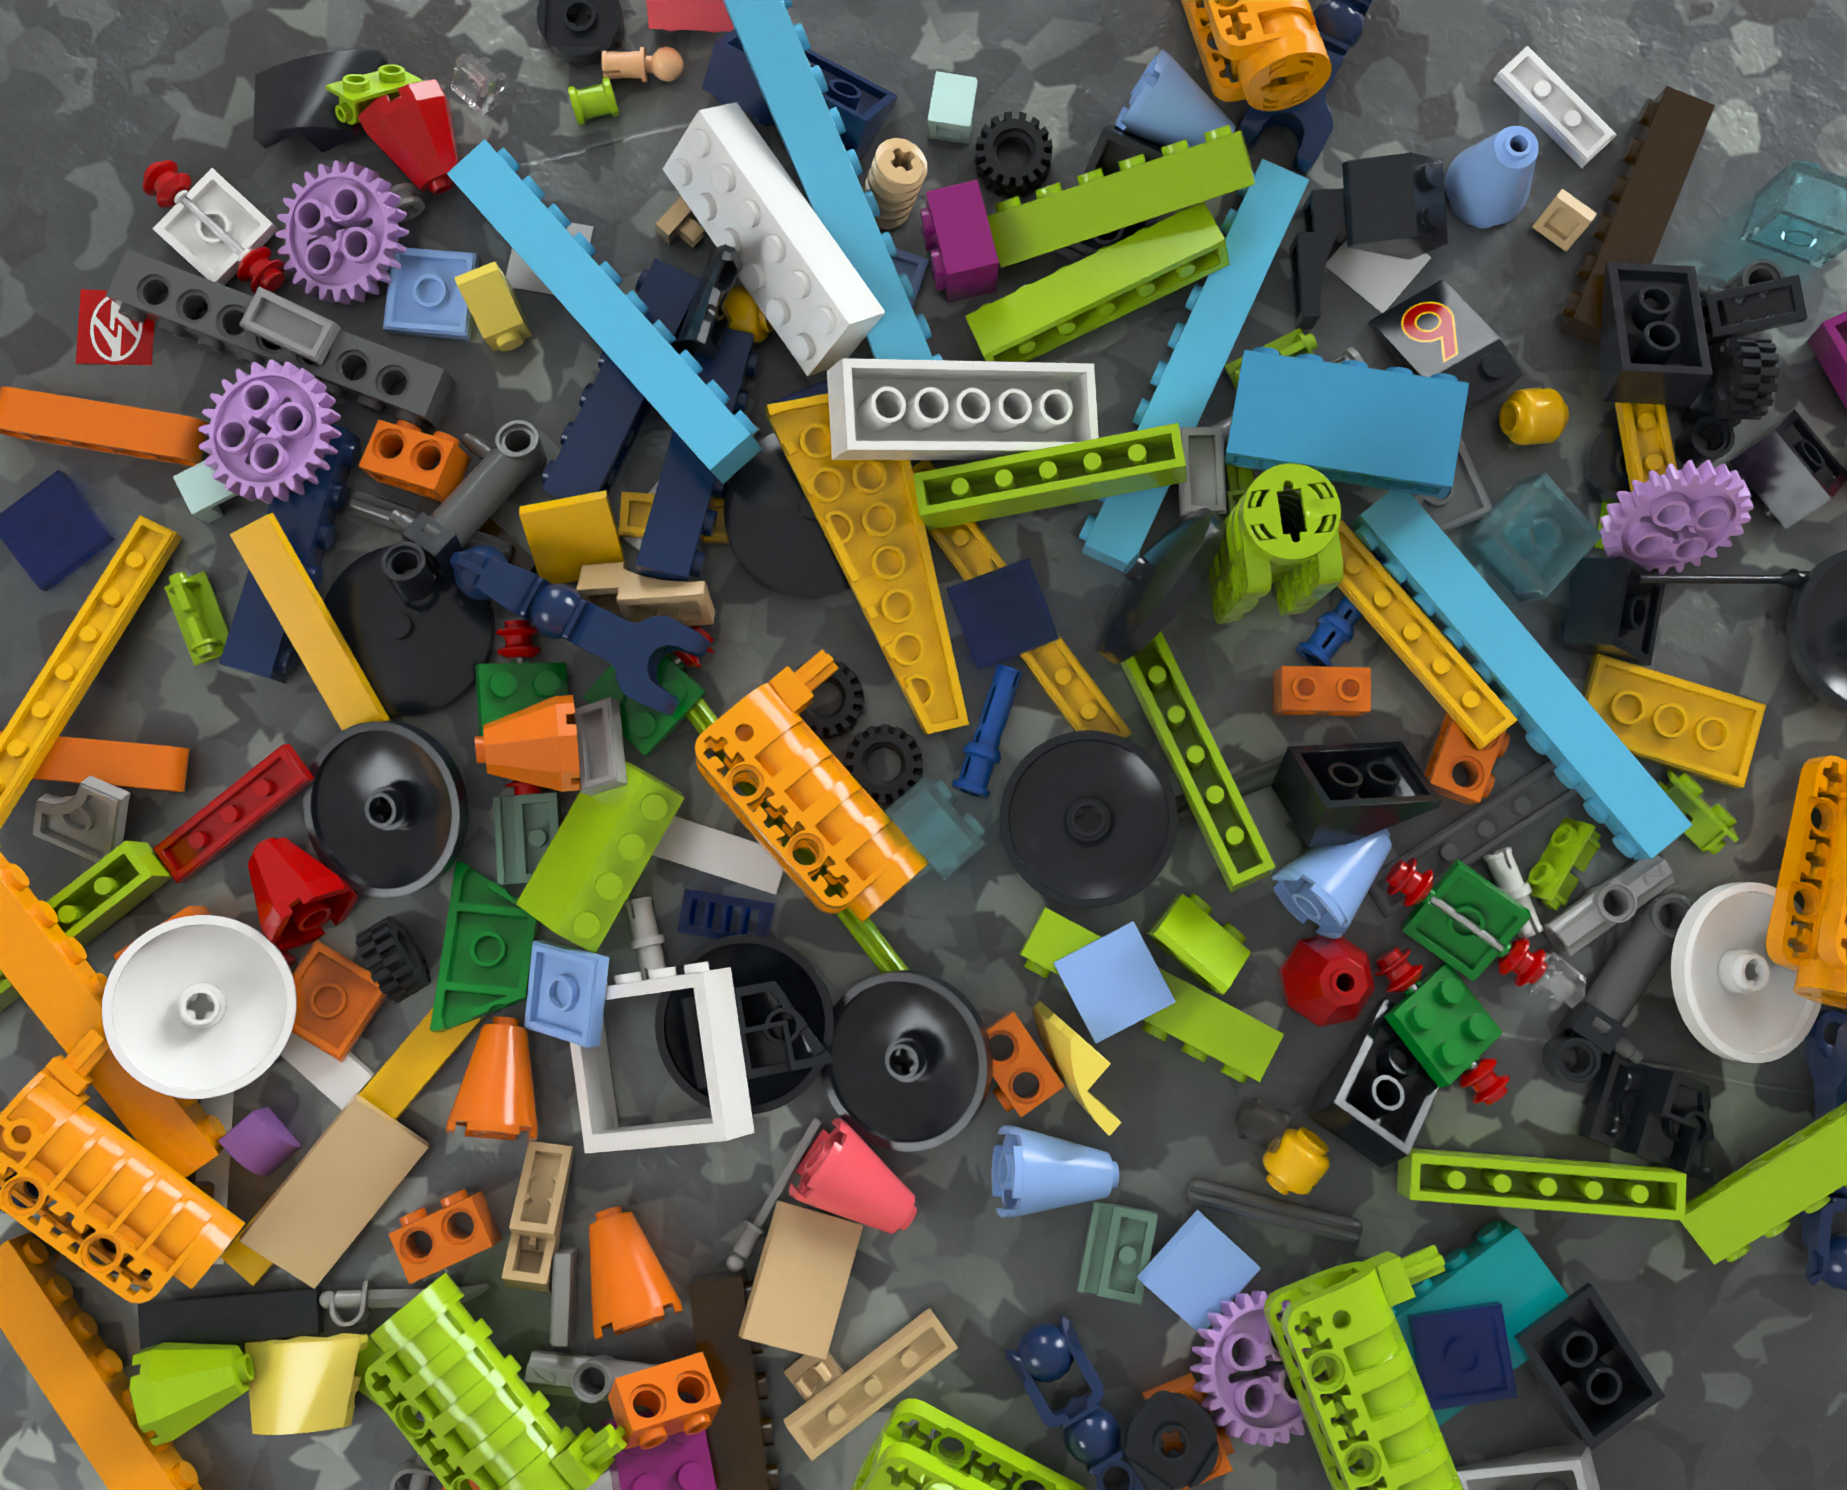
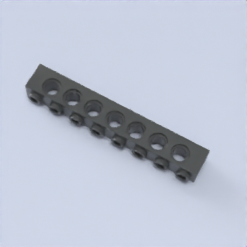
M125 249L105 295L120 306L118 313L133 321L144 324L146 318L159 322L158 328L170 335L183 339L185 333L198 337V344L217 353H223L224 348L238 352L236 358L249 365H252V362H257L263 366L264 363L268 364V361L272 359L282 366L286 361L290 362L299 369L304 368L313 374L314 378L327 386L325 392L330 396L341 398L342 393L357 398L355 401L357 405L367 410L380 413L381 409L385 408L395 412L397 420L410 422L419 428L421 423L437 427L455 383V380L443 368L342 330L339 331L321 366L313 365L312 361L287 349L273 350L274 343L247 330L234 335L235 328L241 322L253 296L129 249ZM168 291L166 300L157 305L158 297ZM208 306L206 314L201 319L195 320L198 310ZM361 365H367L365 375L359 380H352L353 371ZM400 380H407L405 390L399 395L392 396L391 389L393 385Z

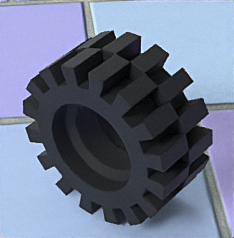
M1012 111L1004 112V120L1001 121L997 115L991 118L990 127L986 124L983 126L981 137H977L975 164L978 178L983 177V185L987 189L992 185L994 187V194L997 196H1001L1002 191L1008 192V199L1014 198L1016 192H1021L1022 198L1030 194L1032 187L1034 190H1038L1041 187L1042 179L1046 181L1049 174L1053 148L1052 139L1048 140L1049 132L1045 126L1039 129L1040 121L1037 118L1033 117L1031 122L1026 121L1027 113L1019 112V118L1012 119ZM1008 142L1021 143L1028 149L1030 159L1022 168L1008 169L997 158L999 148Z
M1730 337V339H1726L1723 342L1724 347L1720 346L1718 350L1719 359H1715L1713 367L1716 368L1715 374H1712L1710 381L1714 382L1713 387L1710 389V396L1714 397L1711 405L1712 409H1716L1714 412L1716 416L1723 419L1760 420L1762 416L1768 413L1767 406H1772L1774 401L1772 392H1777L1778 384L1775 383V377L1779 376L1780 368H1776L1779 354L1775 353L1777 347L1775 343H1771L1772 340Z
M833 661L839 669L824 681L834 684L840 690L842 695L840 707L830 715H819L808 706L799 714L818 737L824 739H832L834 736L839 735L840 737L846 734L848 729H853L857 724V720L863 712V703L865 701L862 685L855 672L850 670L841 661L839 663Z
M881 724V726L877 727L870 726L866 728V731L859 732L854 737L853 742L848 745L846 757L844 758V767L878 805H890L900 800L903 801L909 794L915 791L922 778L923 758L920 747L915 742V739L910 734L904 732L902 728L897 726L896 728L891 727L889 724ZM880 748L893 750L901 760L899 774L887 782L873 779L867 771L869 756Z
M388 916L356 935L357 939L355 941L359 947L358 953L365 960L363 962L365 968L370 970L372 974L370 977L374 983L378 982L380 991L383 994L386 993L389 1000L399 1003L430 985V971L425 965L427 962L424 956L420 955L417 943L414 944L411 940V934L408 931L405 932L404 926L400 921L397 922L395 917Z

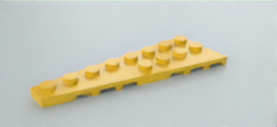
M828 393L766 405V417L923 734H931L969 725L925 524L919 516L911 461L832 460Z

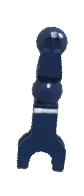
M1325 0L1317 6L1313 14L1332 65L1331 75L1326 84L1315 95L1296 106L1278 111H1261L1249 105L1238 130H1242L1247 147L1255 145L1258 137L1266 128L1275 125L1287 127L1295 134L1298 141L1296 157L1292 163L1293 168L1306 175L1311 172L1333 129L1332 114L1326 104L1327 92L1347 51L1362 36L1364 17L1372 0Z
M477 545L461 552H454L450 559V563L454 568L453 572L456 583L461 592L466 596L479 601L493 599L507 610L533 623L536 630L545 637L553 639L563 638L606 660L616 670L617 682L626 696L667 716L674 715L679 705V700L659 684L657 678L659 662L667 654L675 651L689 653L695 657H702L710 645V641L702 634L666 615L649 617L642 622L636 623L627 621L583 599L581 594L572 586L562 583L552 584L531 571L508 564L504 554L491 546Z
M1828 1009L1819 1011L1814 1025L1805 1037V1058L1809 1072L1813 1077L1815 1089V1121L1847 1101V1016ZM1831 1022L1837 1026L1838 1031L1836 1044L1834 1045L1828 1044L1823 1038V1030ZM1843 1186L1828 1195L1830 1201L1821 1209L1810 1214L1803 1210L1801 1212L1803 1244L1808 1248L1805 1276L1809 1283L1815 1285L1822 1279L1832 1288L1847 1291V1233L1837 1232L1831 1234L1833 1214L1840 1211L1847 1213V1188Z
M1061 1315L1058 1326L1040 1323L1030 1327L1023 1333L1017 1350L1006 1348V1360L1021 1379L1023 1387L1043 1423L1051 1428L1060 1426L1061 1429H1064L1063 1440L1067 1451L1074 1459L1086 1465L1090 1476L1094 1474L1098 1490H1149L1145 1482L1134 1471L1130 1458L1125 1454L1117 1419L1109 1410L1100 1405V1401L1104 1397V1386L1101 1377L1081 1345L1071 1320ZM1075 1359L1090 1387L1083 1396L1070 1397L1066 1406L1054 1408L1049 1403L1038 1382L1050 1383L1061 1379L1069 1372ZM1114 1466L1122 1467L1128 1472L1126 1481L1117 1487L1110 1486L1103 1480L1105 1472Z

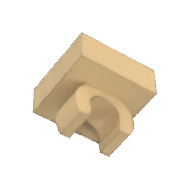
M1561 189L1536 220L1532 228L1567 252L1593 221L1597 213L1570 193Z
M682 196L677 199L656 223V234L669 245L679 235L692 249L704 238L703 233L705 230L693 219L695 215Z
M829 1351L826 1360L801 1354L787 1365L783 1371L806 1402L845 1373Z

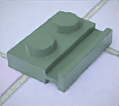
M560 793L493 797L498 885L528 883L562 823Z
M1093 1200L1076 1286L1077 1292H1087L1105 1298L1142 1305L1145 1285L1137 1276L1150 1262L1158 1214L1153 1211Z

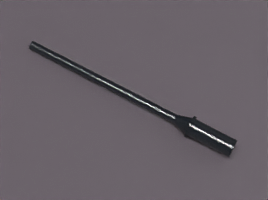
M1790 569L1787 573L1780 575H1637L1636 582L1638 584H1781L1789 590H1797L1810 571Z

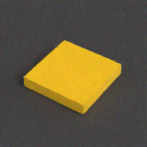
M606 490L519 507L520 520L538 575L550 583L564 584L579 581L582 565L624 562L627 568L626 557Z

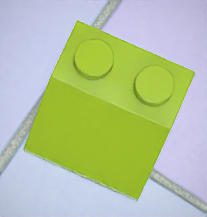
M1183 893L1177 894L1143 934L1209 991L1224 995L1251 953L1243 945L1247 938L1230 923L1225 922L1223 926H1220L1209 916L1213 909L1196 894L1192 893L1189 897Z

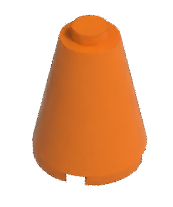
M493 1017L492 1024L482 1026L447 1120L445 1132L454 1134L456 1126L466 1127L464 1136L516 1140V1134L519 1135L520 1132H527V1140H537L538 1124L528 1029L519 1027V1019Z
M616 1206L596 1213L597 1221L589 1225L592 1327L595 1340L605 1339L602 1330L613 1327L616 1336L664 1320L663 1315H665L664 1310L670 1307L673 1308L674 1315L683 1312L682 1303L633 1212L623 1213L622 1207Z

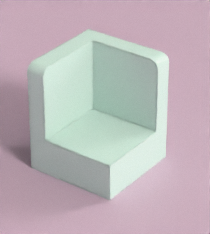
M936 71L928 115V138L969 144L978 85L977 78Z
M203 461L173 476L191 514L206 523H210L224 516L218 504L236 496V494L225 489V484L215 480L212 477L215 470L206 466Z

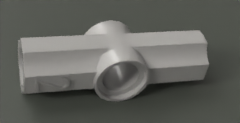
M1658 855L1652 859L1634 860L1602 884L1588 888L1581 899L1543 925L1545 936L1552 946L1561 952L1564 957L1572 956L1615 924L1630 920L1635 914L1636 909L1675 882L1673 870L1666 860ZM1607 893L1613 897L1615 903L1611 914L1606 912L1603 906V899Z
M534 1350L526 1367L525 1382L531 1392L540 1390L542 1394L575 1397L586 1403L609 1402L608 1395L615 1378L660 1364L619 1360L607 1354L594 1357ZM591 1367L598 1368L603 1372L605 1377L603 1389H597L591 1384L589 1380Z

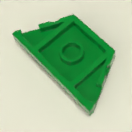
M456 861L430 1025V1031L435 1033L447 1031L527 1000L532 944L534 940H537L539 921L516 904L518 897L463 862Z

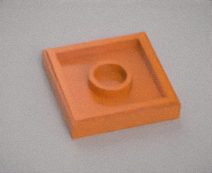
M316 940L292 974L297 993V1012L292 1033L343 1063L386 999L387 994H383L380 991L378 982L374 983L370 977L372 975L371 972Z

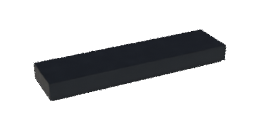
M317 1286L315 1289L305 1287L152 1300L138 1304L140 1350L163 1342L216 1344L319 1335L324 1331L323 1311L319 1303V1298L322 1294L321 1286Z

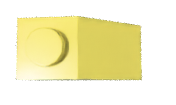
M495 261L454 277L483 339L493 352L516 349L524 343V339L533 336L514 288Z

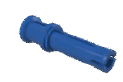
M1375 554V558L1381 565L1386 563L1380 556ZM1344 595L1332 612L1327 611L1318 618L1319 626L1306 642L1298 644L1296 647L1297 653L1312 666L1331 667L1332 663L1330 660L1342 644L1350 643L1353 639L1355 632L1353 627L1362 614Z
M996 665L993 681L987 694L973 740L968 741L967 745H964L962 752L966 756L958 779L952 781V788L975 797L989 798L990 792L987 790L994 765L1000 764L1002 758L998 748L1017 688L1023 676L1021 671L1005 665Z

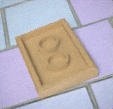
M777 1200L738 1336L743 1339L826 1360L863 1225Z

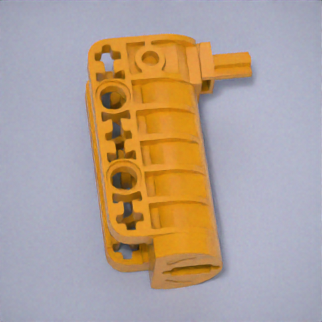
M91 1027L66 1057L62 1055L53 1057L45 1068L1 1112L0 1187L2 1189L0 1190V1209L131 1303L150 1301L172 1276L190 1289H193L238 1234L245 1222L86 1105L92 1097L84 1091L94 1081L88 1074L110 1050L105 1034ZM17 1172V1175H15L11 1179L9 1178V1176ZM27 1181L37 1187L38 1197L29 1193L26 1186ZM11 1195L29 1208L17 1206L13 1202ZM56 1200L57 1203L50 1208L47 1206L51 1201ZM37 1213L41 1218L37 1221L32 1215ZM70 1213L75 1216L72 1222L67 1219ZM54 1227L63 1233L60 1235L55 1234L53 1231ZM93 1227L96 1231L88 1236L84 1233ZM102 1238L112 1241L116 1246L117 1252L106 1250L102 1244ZM77 1242L81 1246L77 1250L71 1244ZM89 1252L97 1258H99L105 1264H98L94 1262L90 1258ZM130 1254L134 1258L126 1264L123 1262V1259ZM144 1268L151 1271L152 1275L149 1278L141 1273ZM115 1270L119 1273V1276L115 1278L110 1273ZM133 1283L142 1288L136 1292L131 1289L130 1285Z

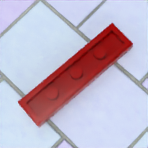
M282 744L156 845L153 850L177 884L185 883L315 780V778L291 744Z

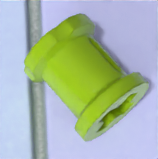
M609 77L603 78L600 84L576 89L575 86L568 87L570 100L579 126L585 125L587 119L610 113L613 117L620 116Z

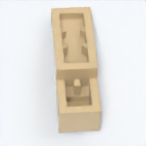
M624 562L582 565L577 591L581 594L582 598L627 621L636 623L642 622L649 617L666 615L686 626L714 624L715 609L705 581H669L645 577L628 571Z
M535 1141L528 1142L509 1225L511 1237L501 1277L506 1287L551 1293L553 1255L560 1249L559 1244L565 1200L575 1153L573 1146Z

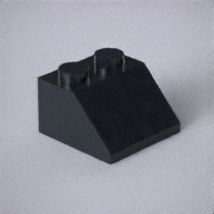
M1409 152L1348 160L1342 163L1348 248L1411 260L1448 244L1442 159Z
M1795 409L1743 448L1730 461L1734 466L1733 471H1738L1741 480L1744 479L1747 488L1752 487L1761 498V506L1765 514L1774 522L1780 521L1785 529L1830 501L1847 480V471Z
M1577 558L1576 569L1571 575L1569 582L1571 597L1568 613L1562 621V643L1581 653L1590 655L1599 653L1621 661L1651 666L1665 584H1638L1636 582L1637 575L1654 574L1628 558Z

